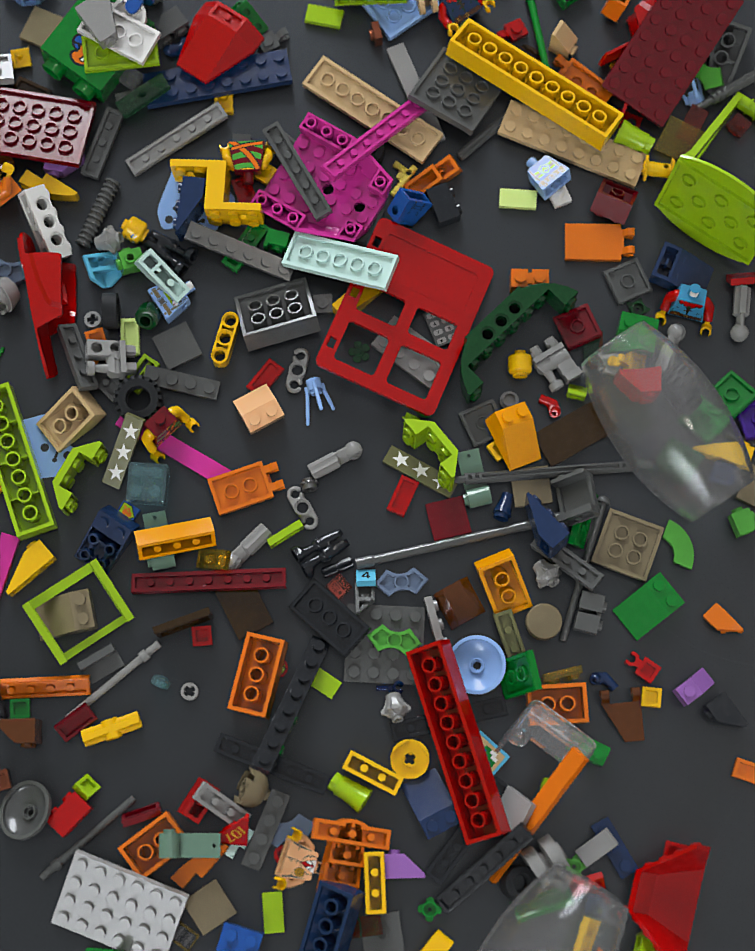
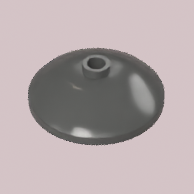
M28 780L15 785L7 793L0 808V825L8 837L15 840H27L43 829L51 812V796L47 788L39 782Z

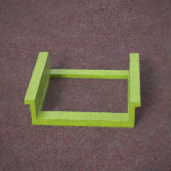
M97 559L89 562L22 605L60 665L134 618ZM94 572L122 616L63 653L35 609Z

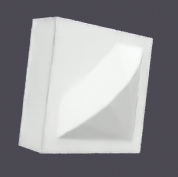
M565 185L549 197L554 209L572 203Z

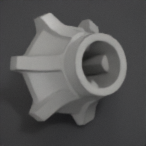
M112 225L104 228L103 232L94 238L95 246L99 251H110L112 254H116V251L121 250L120 244L124 241L122 233L115 231Z
M544 559L534 564L533 570L536 573V581L539 588L542 589L545 586L552 588L559 583L560 580L558 578L562 572L559 570L560 566L558 564H550Z
M399 692L389 693L385 696L386 700L384 708L381 710V716H386L393 723H400L404 720L405 714L411 711V706L404 702Z

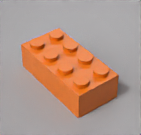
M247 631L227 709L270 719L289 644L287 641Z

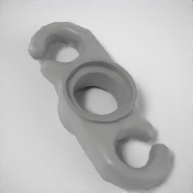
M297 348L294 351V354L302 352L305 357L302 360H299L297 356L292 358L293 362L289 366L286 380V388L290 393L301 391V387L293 389L290 384L293 381H296L300 386L303 384L302 380L306 375L310 357L305 348ZM295 366H301L303 372L300 375H294L292 369Z
M298 486L290 487L287 491V499L296 515L300 517L303 524L307 518H313L314 523L312 525L305 524L304 528L308 530L315 529L318 525V517L310 502L305 498L303 492L299 494L298 498H293L291 496L292 492H300L301 488ZM300 503L308 505V510L305 513H300L297 510V506Z

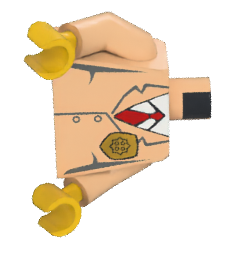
M295 827L291 828L294 830L293 835H288L285 839L274 873L277 875L274 876V879L277 880V885L273 886L274 889L284 890L285 888L301 885L305 880L310 881L313 873L319 874L322 862L317 861L319 853L315 852V845L307 835Z

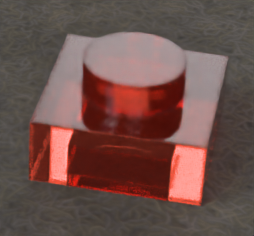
M738 112L725 128L740 139L751 127L752 123Z

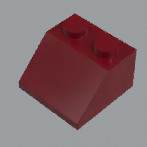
M604 178L590 211L599 217L604 216L616 224L624 225L638 192Z

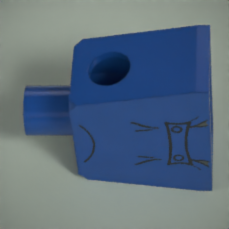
M400 187L387 212L392 217L391 221L400 225L413 226L433 204L423 192Z

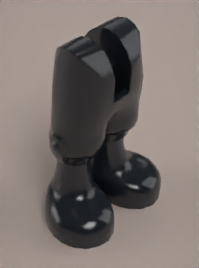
M153 229L149 235L157 243L155 244L145 239L142 245L147 250L151 248L166 264L169 263L173 266V272L179 278L182 277L189 270V265L176 259L171 253L177 254L192 265L197 258L198 248L191 246L187 250L183 249L176 239H171Z
M340 528L321 537H315L311 545L307 547L294 546L290 549L298 563L310 554L320 551L315 557L300 564L304 575L308 579L314 576V569L321 562H331L332 558L350 545L347 539L338 542L334 546L331 544V542L336 541L343 535Z

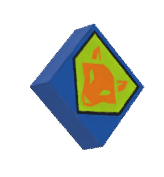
M125 500L118 509L119 512L133 521L136 520L141 512L140 509Z

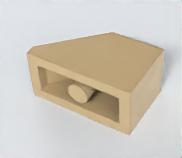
M560 20L553 31L548 50L556 55L561 54L568 60L570 55L574 56L578 49V46H576L578 38L563 20Z

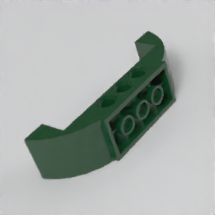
M556 283L533 284L524 288L518 286L465 336L459 381L467 404L471 401H477L482 395L484 382L474 373L479 367V362L482 359L486 361L492 355L491 351L495 347H501L506 341L505 338L509 334L512 336L519 329L520 323L522 321L526 323L532 317L531 313L535 309H541L546 303L545 301L559 314L568 313L569 310L574 308L577 301V290Z

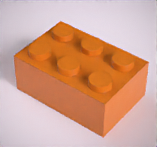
M586 682L542 685L540 690L525 694L528 727L585 724L589 722Z
M169 811L164 812L117 848L134 872L149 877L173 859L159 858V833H163V829H176L175 833H184Z

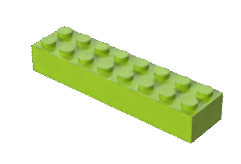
M9 382L0 384V485L17 538L23 541L58 529L14 389Z

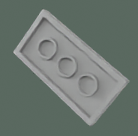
M394 315L388 324L396 325L398 318ZM409 327L408 332L410 334L429 342L419 333H417L415 330ZM378 335L371 343V346L383 355L388 340ZM406 347L400 348L394 364L429 390L440 367L438 362Z

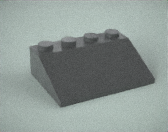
M306 277L234 297L248 352L321 331Z

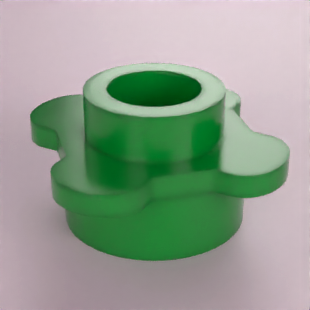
M428 897L423 905L420 904L418 906V911L423 913L426 921L431 922L436 914L442 912V908L436 905L433 897Z

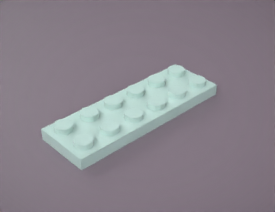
M295 231L281 263L283 267L387 292L400 258L395 254Z

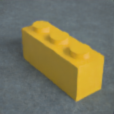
M352 750L342 766V769L393 796L396 795L404 777Z
M384 851L364 852L365 914H386Z

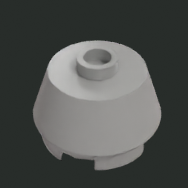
M8 277L0 278V314L4 315L7 312H12L21 299L17 285Z

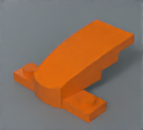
M313 818L311 839L327 841L317 887L319 880L347 884L360 889L361 868H364L365 847L388 851L391 830L369 827L367 824L351 818H341L335 821Z

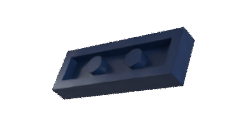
M608 816L590 826L595 836L607 827L619 843L606 855L620 879H624L636 872V869H639Z

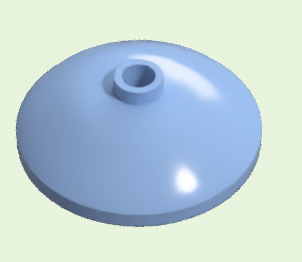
M472 635L461 639L453 646L452 649L467 693L475 695L488 693L500 684L506 671V659L502 649L495 641L485 636ZM476 662L481 664L480 669H474Z

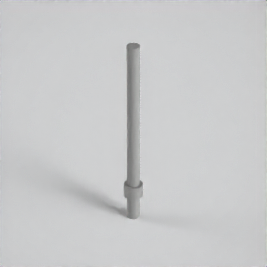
M155 641L146 650H141L134 660L67 715L85 702L90 706L143 661L147 662L151 658L150 656L162 645Z

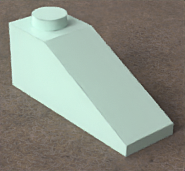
M151 248L146 250L134 262L148 279L176 303L191 290Z

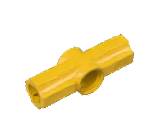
M138 711L118 718L113 717L104 720L96 726L81 730V736L85 747L103 741L120 738L123 734L143 728Z

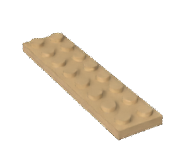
M324 55L302 83L304 88L368 130L401 106ZM418 117L387 142L420 164H423L443 138L444 133Z
M514 100L510 101L497 135L633 189L637 184L643 169V161L647 156L642 151L640 153L632 148L614 143L612 139H609L600 151L531 107Z

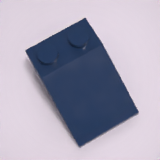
M436 768L400 786L428 840L459 824L451 795Z

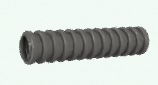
M112 178L105 179L106 183H103V188L100 189L101 193H98V198L95 199L96 203L92 205L91 213L87 215L86 224H83V229L80 230L81 234H78V239L75 240L76 244L84 249L91 248L90 244H93V239L96 237L95 234L99 232L100 224L104 222L105 213H108V208L111 207L110 203H113V198L116 197L115 193H118L117 188L121 186L118 181Z

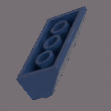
M319 880L299 951H348L365 892L347 884Z

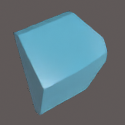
M117 251L116 254L102 252L82 256L89 279L101 288L113 287L122 277L121 270L118 271L115 264L118 255Z

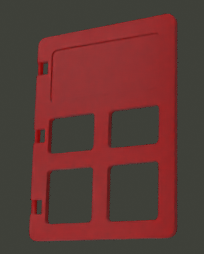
M381 218L378 220L366 248L395 254L400 258L387 292L382 291L404 302V307L396 325L392 326L358 310L356 306L365 286L350 283L316 357V364L326 371L420 414L431 416L437 409L464 345L465 336L468 335L494 272L490 266L387 218ZM375 238L382 240L378 248L373 246ZM353 287L359 289L356 298L350 296ZM418 309L455 325L456 329L447 349H442L408 332ZM349 323H354L388 340V344L373 375L345 364L334 357ZM330 338L337 340L333 349L327 346ZM401 347L413 350L440 364L425 399L387 382V377Z

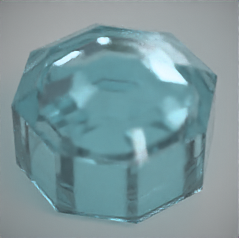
M153 675L151 680L152 685L164 690H168L171 684L170 680L162 675Z

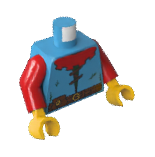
M681 284L678 289L666 293L660 306L661 311L655 314L656 319L663 318L662 325L666 324L667 312V314L699 322L705 321L701 325L700 334L702 335L703 329H708V336L711 335L712 325L710 322L713 320L714 304L707 297L706 289H702L698 284H692L691 286Z

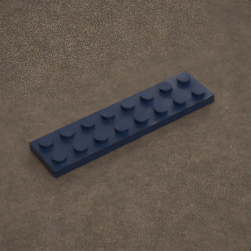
M287 49L250 55L207 84L181 68L142 74L148 109L293 84Z

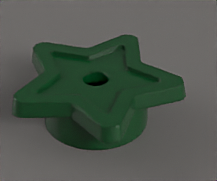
M642 298L635 302L626 303L629 313L644 316L645 313L650 311V308L646 307L643 303Z

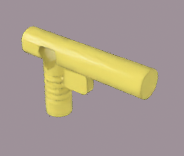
M397 160L394 162L393 167L399 171L396 175L399 182L391 190V196L395 197L399 188H403V185L410 180L418 170L416 166L412 165L408 169Z

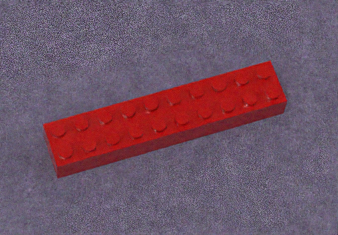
M450 639L438 640L406 652L466 845L510 832L511 829Z

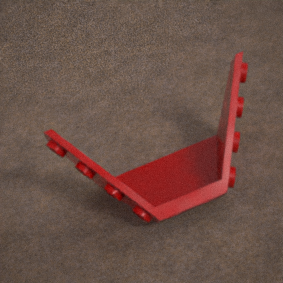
M692 843L689 845V848L676 850L670 856L659 857L658 861L645 863L644 867L636 869L627 911L632 916V920L642 929L643 935L651 941L655 951H687L704 870L711 847L702 845V843Z

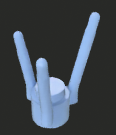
M696 78L697 87L693 79L691 82L693 90L687 93L688 97L685 94L682 96L685 106L690 105L691 109L705 100L701 81Z
M320 377L306 380L307 387L304 388L307 426L310 425V394L311 396H316L319 410H323L320 394L323 392L331 409L335 410L333 402L326 391L325 384L321 383Z

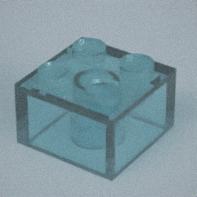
M129 462L126 501L130 504L167 506L170 476L168 464Z

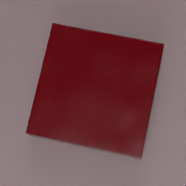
M588 303L571 309L568 313L564 312L553 317V321L568 351L603 337Z
M462 495L425 504L434 541L472 533Z

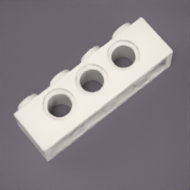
M41 184L20 192L18 198L40 251L60 253L62 260L71 256V245L64 235V227L58 220L57 210L51 203L50 193L45 188V185ZM37 203L41 205L42 210L37 207ZM44 221L48 222L49 227L44 224ZM51 238L56 241V245L52 243Z

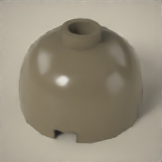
M249 767L250 771L246 770L237 785L236 789L239 790L238 796L234 795V802L242 807L254 808L260 805L263 800L266 801L268 799L270 790L268 789L269 782L266 775Z

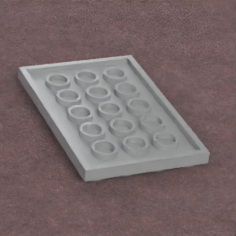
M77 849L51 923L117 950L169 951L190 894Z

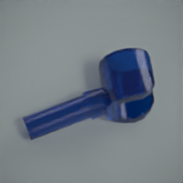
M396 681L394 685L376 686V691H392L402 694L403 690H397L395 687H402L404 683Z

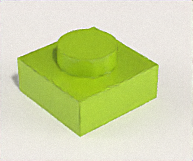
M86 774L72 788L87 801L100 790L101 786Z

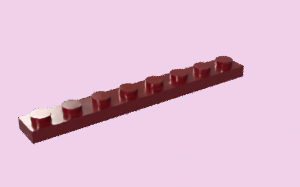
M286 567L132 574L131 578L132 594L287 588Z

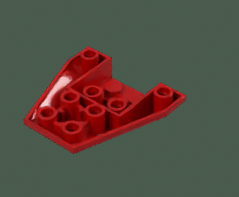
M220 1L205 2L194 16L176 65L207 84L252 55L265 39L243 15Z

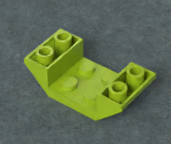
M405 419L402 435L403 441L406 445H411L414 450L426 442L427 447L438 455L440 461L438 483L442 488H446L451 492L456 473L458 449L435 422Z
M100 441L72 448L52 481L58 507L67 516L70 513H74L78 507V499L67 489H71L74 485V477L77 472L80 473L85 466L84 461L86 460L99 467L100 463L103 464L108 457V450Z

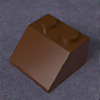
M36 718L0 719V729L14 743L20 744V747L36 748V744H42V720Z

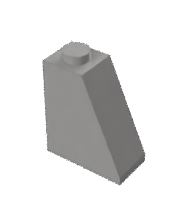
M85 0L74 7L77 16L103 50L107 47H112L116 43L118 34L111 0Z

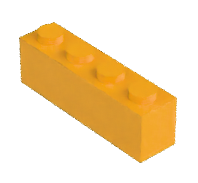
M211 517L134 531L140 561L216 546L215 531Z

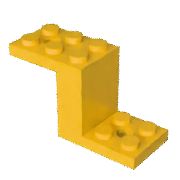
M170 159V168L175 182H182L183 176L206 179L204 211L209 224L214 226L230 224L236 227L240 225L258 227L260 224H265L261 203L229 202L231 174L227 160Z

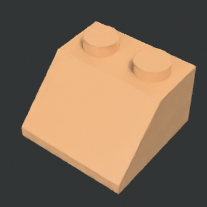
M267 384L233 401L250 435L284 418L285 415Z

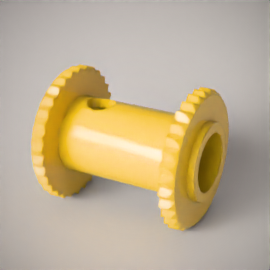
M647 155L643 161L642 180L646 181L647 176L668 178L675 166V159L672 158L670 164L649 161V155Z

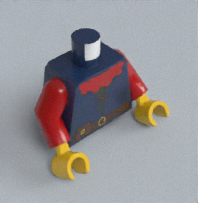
M439 0L438 19L448 29V36L452 37V30L457 32L459 30L458 25L483 9L482 6L485 7L487 13H490L491 9L488 5L495 7V1Z

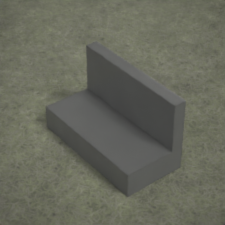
M113 644L107 645L77 663L85 675H90L91 685L125 666Z

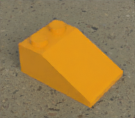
M525 401L495 411L485 420L509 471L541 459L534 420Z
M509 548L473 562L494 614L508 609H512L513 614L533 606L514 554Z

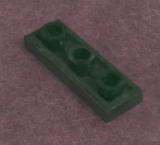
M159 73L115 104L123 117L127 119L172 88L163 74Z

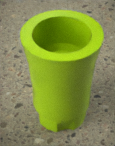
M624 119L613 142L632 148L640 153L642 151L648 155L656 139Z
M338 772L333 776L327 787L328 790L332 791L335 796L347 803L358 814L364 808L373 792L372 789Z

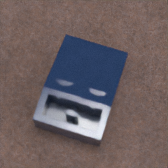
M183 176L182 182H179L178 193H180V200H176L175 210L178 213L177 218L173 219V229H175V235L178 236L179 242L184 240L190 222L197 223L205 212V178Z
M665 241L649 282L671 291L678 289L681 284L690 286L698 284L702 289H706L714 268L685 249Z
M528 492L526 493L525 509L536 545L549 559H552L567 545L570 534L568 532L569 529L563 522L559 523L555 519V514L549 508L545 509L541 505L542 502L536 495L532 496Z
M107 505L99 510L74 557L85 564L97 559L108 575L133 540L134 531H138L140 525L111 505Z

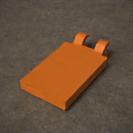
M558 54L554 59L553 64L561 68L558 73L606 103L612 97L611 93L600 87L604 80L573 57L568 61L561 54Z
M565 223L564 261L621 262V257H634L635 246L624 247V239H634L635 228L621 229V224Z
M262 461L207 479L219 516L274 498L273 492L284 490L283 479L272 483L269 475L279 471L277 462L263 466Z

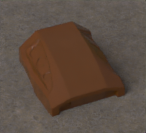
M468 577L450 584L433 595L451 630L486 612Z

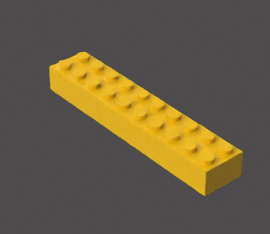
M468 18L449 40L445 55L601 151L619 127L624 113L472 19Z

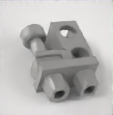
M551 336L543 342L548 350L542 352L539 346L535 345L528 352L532 356V366L538 374L544 375L550 382L548 387L553 393L563 387L564 383L567 385L579 378L583 372L579 366L577 367L562 341L558 343ZM553 370H557L563 381L556 379Z
M87 339L85 344L86 375L94 376L95 372L107 373V376L112 379H125L126 375H135L137 371L136 362H126V358H135L136 346L126 345L125 340ZM94 361H105V364H95Z

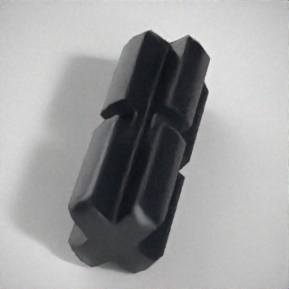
M348 557L338 561L337 564L333 563L322 567L321 572L324 578H328L338 574L339 571L343 572L353 568L354 563L352 558Z

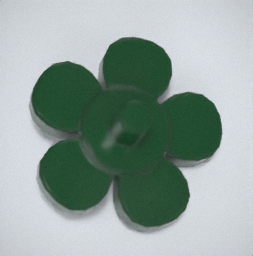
M360 341L354 342L355 348L349 349V354L354 356L353 361L359 363L361 358L367 361L370 357L366 353L370 350L369 345L364 344L362 346Z

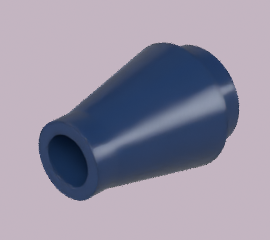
M502 493L493 510L494 519L508 522V519L511 518L513 499L511 493Z

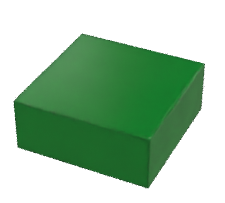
M31 698L10 699V719L31 718Z

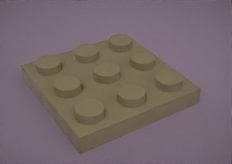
M610 508L590 563L645 583L665 528Z

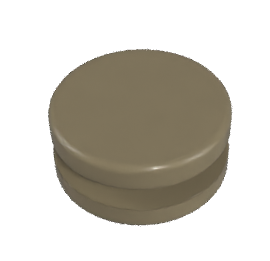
M537 604L527 613L525 626L533 638L541 641L550 640L559 633L562 627V616L559 610L551 604Z

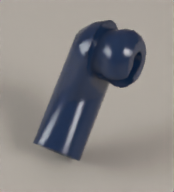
M182 36L178 44L166 45L163 49L164 53L171 57L180 56L186 37Z
M594 672L590 675L589 681L593 685L605 684L611 692L618 687V684L607 672Z

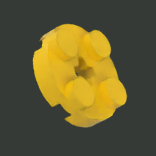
M405 739L394 746L390 756L392 769L396 774L405 779L420 777L426 772L429 765V752L427 748L417 740ZM406 754L415 756L413 759L414 764L405 763Z

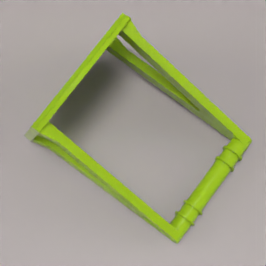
M738 91L693 148L679 157L654 205L680 230L700 244L727 258L749 265L755 256V191L725 170L700 160L736 108L742 111L743 115L747 114L753 118V121L755 120V99H750Z

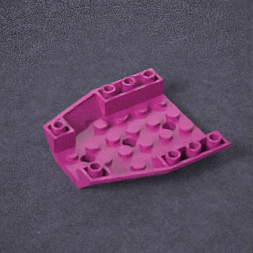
M308 112L299 126L301 134L293 144V147L333 213L317 222L282 163L265 190L259 189L250 203H261L264 214L296 232L356 242L368 232L385 205L393 179L370 154L335 182H332L320 170L321 166L354 142L356 138ZM326 187L334 188L331 194H325L324 189ZM358 204L365 206L362 212L355 211V207Z

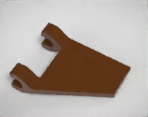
M630 687L631 702L612 704L609 703V690H600L601 705L625 742L645 740L640 687Z

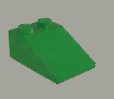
M659 572L612 611L637 641L685 602L661 572Z

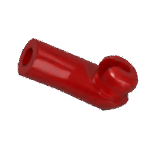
M541 394L538 403L547 406L549 415L552 418L559 417L561 409L558 401Z

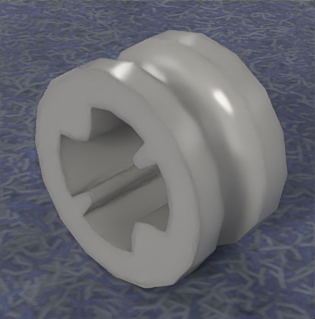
M90 311L85 315L84 322L89 329L93 330L100 328L102 318L99 313ZM92 317H95L96 320L98 319V321H95L92 325L89 320H92Z
M189 682L181 687V695L184 699L192 701L198 697L199 689L194 683ZM187 687L190 689L194 687L195 691L193 692L195 694L193 696L185 695Z

